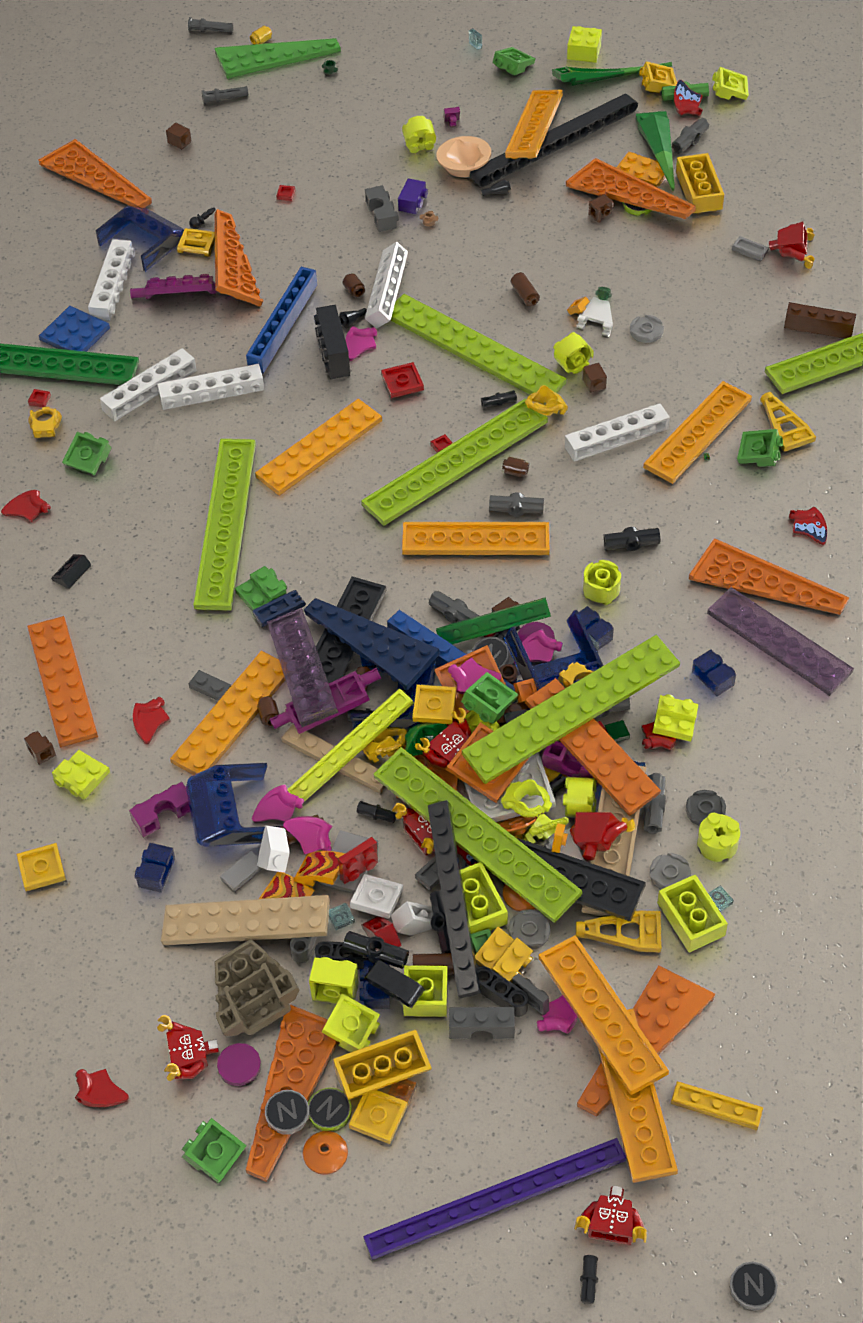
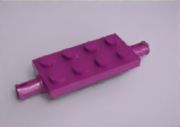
M201 274L199 277H193V275H185L183 278L169 276L166 279L153 277L147 280L145 288H130L131 299H148L154 294L208 291L210 294H216L218 291L215 290L213 276Z
M377 668L362 675H357L356 671L285 704L287 708L285 712L270 718L275 730L289 722L294 723L298 733L301 734L370 701L365 688L367 685L380 680V674Z

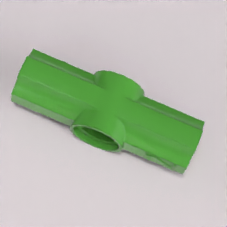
M684 81L692 91L703 95L702 97L709 96L708 83L690 84ZM676 86L662 87L663 101L674 100Z

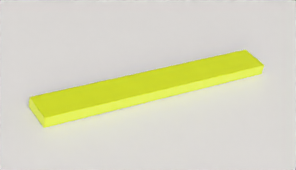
M399 688L287 789L289 793L303 798L305 802L414 704L413 700Z

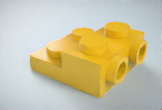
M646 61L643 67L640 68L639 76L643 78L642 85L649 92L660 93L662 87L676 86L677 84L674 70L671 67Z
M497 927L475 954L476 964L480 967L486 966L513 983L512 978L518 973L521 974L518 972L520 967L526 968L533 959L530 956L533 950L520 939L516 938L514 940L500 927Z

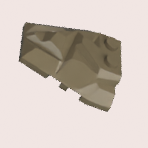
M248 940L214 961L215 984L218 986V994L215 995L216 1002L218 1003L216 1019L224 1036H237L242 1032L247 1035H253L290 1012V1003L296 999L300 991L293 975L275 959H272L253 940Z

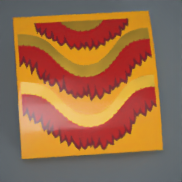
M335 851L308 853L294 877V882L314 886L316 881L334 885L339 875L338 858L345 853Z
M277 872L259 899L311 896L315 890L306 884L294 882V877L286 873Z

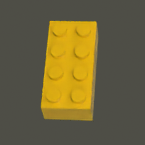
M709 154L677 157L676 174L686 201L696 206L694 213L723 210L724 192Z

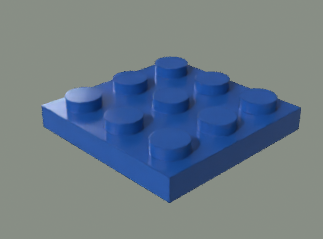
M69 306L38 336L40 341L57 349L87 352L110 329V325L101 319Z

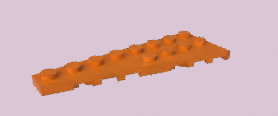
M76 139L38 159L39 165L137 210H141L152 203V199Z
M597 158L566 180V187L598 196L605 194L609 199L683 219L688 218L696 211L695 205Z
M217 209L214 214L215 290L221 294H227L238 300L241 299L261 307L263 299H260V290L256 288V279L251 274V265L247 255L243 253L244 246L239 242L240 236L235 231L234 219L231 214Z
M715 538L689 574V580L839 615L849 601V597Z
M658 965L633 1007L639 1028L658 1055L674 1040V1037L682 1029L689 1025V1022L696 1015H699L714 1000L715 993ZM602 1062L577 1102V1107L596 1117L612 1102Z
M291 1004L290 1012L285 1014L281 1021V1029L276 1042L275 1054L271 1063L265 1095L260 1108L261 1112L255 1129L256 1133L246 1167L247 1174L266 1182L291 1134L277 1133V1131L268 1126L265 1118V1106L268 1100L277 1092L293 1090L301 1093L308 1102L338 1044V1041L321 1033L328 1019Z

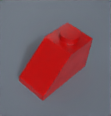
M377 916L361 924L368 937L377 936L382 938L385 943L397 947L402 946L393 923L385 918Z

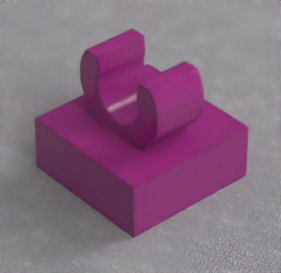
M459 107L444 108V122H449L450 127L456 126L457 120L460 119Z

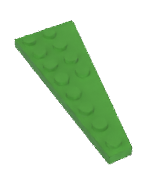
M336 38L214 48L227 79L341 52V47Z

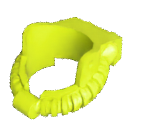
M532 779L511 783L507 787L505 795L501 798L504 809L509 810L511 808L517 814L529 818L549 812L552 806L548 792ZM527 794L529 796L538 795L542 797L544 804L543 806L538 805L534 808H528L520 800Z
M545 814L539 815L537 820L530 825L522 836V840L536 843L540 839L545 840L555 833L557 823L566 825L569 823V819L562 817L551 820Z

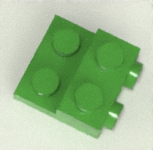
M510 47L495 51L492 63L500 69H506L512 75H518L525 72L526 67L533 65L536 58Z
M778 430L743 432L737 457L738 463H757L758 467L775 466L776 461L780 460L779 447L783 446V438L779 435Z
M77 431L62 463L95 476L101 462L105 463L112 447L108 444L109 441L102 437L97 439L88 432L83 434Z
M266 566L251 573L248 581L235 588L236 594L251 610L287 594L286 583L283 580L279 581L275 571L272 568L268 569Z
M486 672L465 691L461 702L467 710H473L479 714L482 721H489L491 724H494L517 699L518 694Z
M211 1118L207 1123L202 1121L195 1131L198 1135L194 1141L189 1139L181 1150L185 1153L182 1155V1158L198 1171L202 1170L217 1183H220L247 1145Z

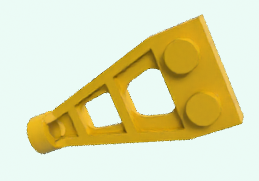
M767 392L761 396L760 401L765 407L771 428L777 429L779 435L783 438L781 449L784 452L815 442L816 436L808 424L777 397H774L772 392ZM781 410L785 416L775 418L773 412ZM791 422L797 428L783 432L780 424Z
M635 911L631 922L613 915L576 921L575 935L577 938H588L638 952L661 953L660 911ZM637 923L639 925V937L632 939L621 934L622 925ZM614 924L616 926V935L601 934L600 926Z

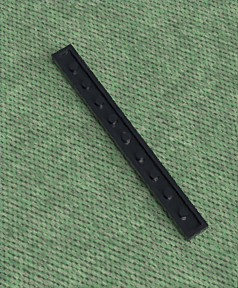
M445 800L427 806L459 998L462 999L481 994L450 805Z

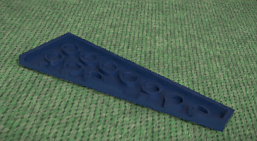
M314 598L304 609L306 616L318 625L321 624L327 628L330 634H335L342 643H347L354 652L369 663L375 664L382 673L385 672L391 676L394 682L397 681L403 685L405 690H409L440 655L439 649L320 599Z

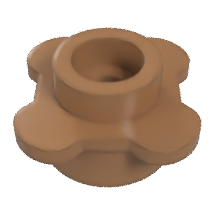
M433 211L425 212L419 216L425 226H433L439 219L438 216L434 215Z

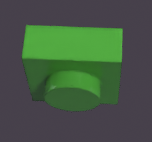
M489 929L471 934L474 954L479 951L491 936Z

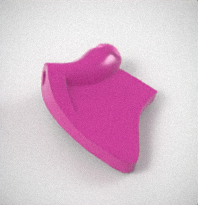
M354 326L351 327L345 339L349 351V361H353L367 350L376 348L373 338L377 336L376 328L359 329Z
M538 630L529 635L520 644L519 649L526 663L542 662L550 665L554 651L560 652L563 643L557 641V639L547 637L543 630Z
M472 657L460 667L452 664L448 668V672L457 683L456 692L459 694H465V691L486 672L499 681L501 680L500 673L481 667Z
M286 785L277 786L260 800L253 813L252 821L258 823L269 820L283 822L292 818L296 808H303L304 799L289 793Z
M302 816L284 821V828L299 841L304 854L317 850L332 851L329 831L333 826L325 820L317 817Z
M562 995L556 1000L549 1002V1011L542 1015L543 1020H538L536 1023L540 1032L544 1030L547 1032L560 1030L568 1034L574 1028L578 1016Z

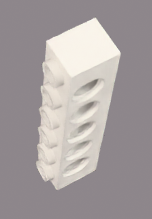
M116 239L111 241L88 306L89 314L98 319L110 321L112 314H115V305L119 302L120 291H123V282L127 279V270L130 269L131 259L135 256V249L132 248L131 241Z
M395 242L382 252L365 319L376 329L391 320L408 251L398 242Z
M183 348L174 352L172 355L101 397L102 411L115 422L159 395L157 383L183 379L196 372L195 359Z
M259 364L157 383L163 410L264 390L263 376Z
M660 403L649 406L648 408L565 435V449L575 462L668 430L670 417Z

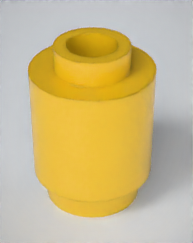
M263 25L252 32L249 37L253 45L264 44L272 38V31L269 27Z

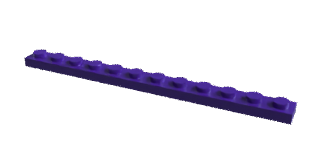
M614 1138L364 1235V1242L371 1260H374L625 1162L626 1155L618 1139Z

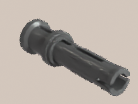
M189 17L188 31L200 30L205 32V30L233 33V23L206 21L204 18L198 20Z
M247 86L225 90L215 88L212 91H201L203 104L249 95Z

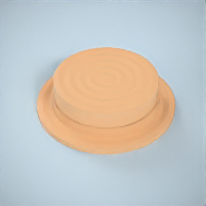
M460 136L444 142L438 148L436 156L438 163L449 174L456 177H470L471 171L481 168L490 160L491 148L483 139L473 136Z

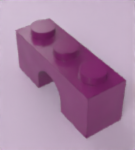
M556 741L545 748L542 756L543 767L569 777L593 778L561 742Z
M180 782L159 794L153 795L143 803L136 804L129 810L132 822L144 838L161 828L158 815L161 812L172 811L179 819L195 810L196 807L194 798L183 782Z

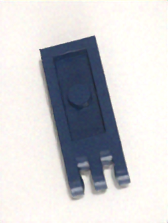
M293 590L252 611L261 627H264L303 608L306 603L302 600L297 590Z

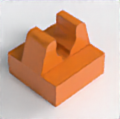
M533 678L513 684L515 692L518 694L517 699L519 703L524 702L525 699L537 692Z

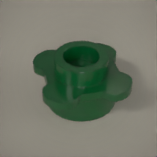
M327 60L322 64L325 74H332L338 71L333 60Z

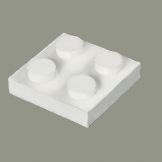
M364 874L350 901V908L390 919L402 894L403 884Z

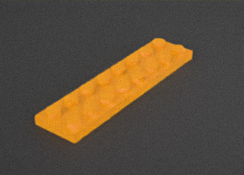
M532 90L505 151L506 158H537L563 96L562 90Z
M722 381L644 462L643 468L673 484L751 402L752 396Z
M357 399L256 471L255 477L280 496L382 422V416L363 401Z
M403 522L402 555H549L550 552L549 522Z
M261 650L170 758L171 763L196 777L212 769L259 713L257 708L258 701L262 697H272L293 672V666Z
M576 935L538 954L539 960L630 1095L669 1075L668 1068Z
M628 1009L627 1011L638 1025L634 1009ZM598 1048L632 1182L636 1183L678 1174L654 1083L630 1095Z

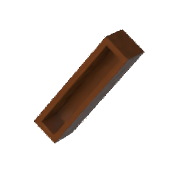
M789 302L784 328L846 339L852 337L856 314Z

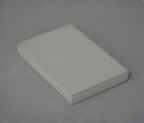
M340 830L332 851L347 853L369 838ZM368 870L360 874L356 880L349 881L345 885L340 880L339 875L334 885L319 882V884L354 894L363 875L367 874Z

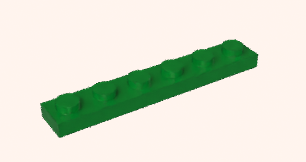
M546 597L442 626L436 628L438 636L453 645L551 617Z

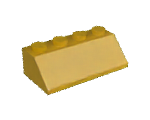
M416 1029L333 1059L335 1073L341 1089L348 1100L432 1070Z

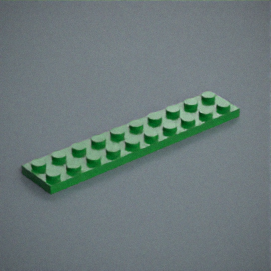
M0 343V373L123 385L135 377L139 365V357Z

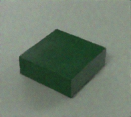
M624 720L605 725L606 731L616 743L630 739V733Z

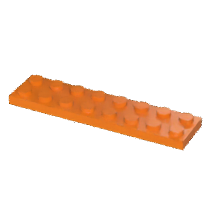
M61 616L28 625V631L60 748L97 738L98 734L65 617Z
M555 678L525 699V704L532 709L564 690L565 687ZM595 719L590 720L559 739L628 816H631L660 794L661 790Z

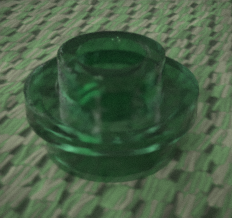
M598 287V290L595 292V295L601 300H607L612 297L611 289L607 287Z

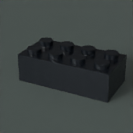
M336 304L317 307L316 315H314V323L317 325L315 327L316 338H320L318 339L319 349L323 350L321 351L322 361H326L324 363L325 373H329L330 379L350 376L349 351Z

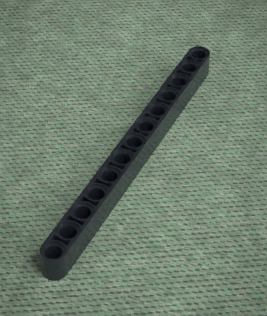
M625 93L548 131L537 158L512 159L506 158L505 153L489 160L481 168L471 171L469 176L480 187H485L632 114L638 108V102Z

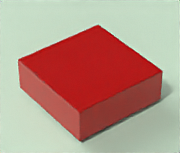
M280 185L276 195L277 200L292 201L296 191L295 186Z
M34 389L28 399V404L36 407H46L51 394L49 391Z
M446 434L430 441L431 447L437 453L453 443Z

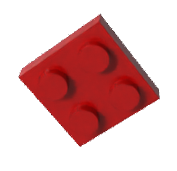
M414 362L381 370L382 378L391 398L424 390V384Z
M370 837L338 858L339 877L344 885L349 881L356 880L360 874L366 870L373 869L378 863L377 842L373 837Z

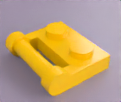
M185 228L177 247L178 253L189 252L210 257L215 243V232ZM186 244H187V245L202 246V247H205V248L193 247V246H186Z

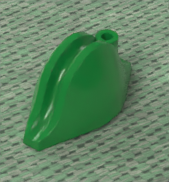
M421 723L413 726L405 734L407 741L405 750L412 756L423 754V750H417L415 744L419 743L423 747V742L420 738H427L430 742L446 729L447 725Z

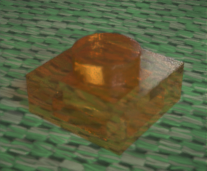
M408 1079L396 1082L391 1085L388 1095L404 1100L409 1105L417 1083Z

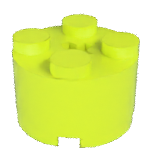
M414 116L408 119V123L402 126V133L410 152L417 153L419 150L424 149L432 150L436 142L432 121L426 119L425 116Z
M575 332L570 333L553 346L555 360L567 373L573 372L577 374L583 371V367L590 364L588 362L590 357L593 359L594 356L593 349Z
M599 560L598 563L594 564L592 562L584 570V596L597 603L610 604L620 593L621 572L618 570V566L611 561Z
M566 777L565 788L568 791L563 795L565 817L576 818V812H596V780L594 778Z
M714 812L710 813L701 822L697 846L706 859L721 862L723 859H730L736 854L740 839V825L738 821L727 815Z

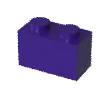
M407 179L398 197V211L417 214L419 208L421 209L423 206L424 198H427L428 195L425 181Z

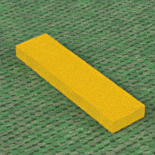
M678 1081L676 1082L671 1099V1104L754 1130H758L763 1111L761 1106Z

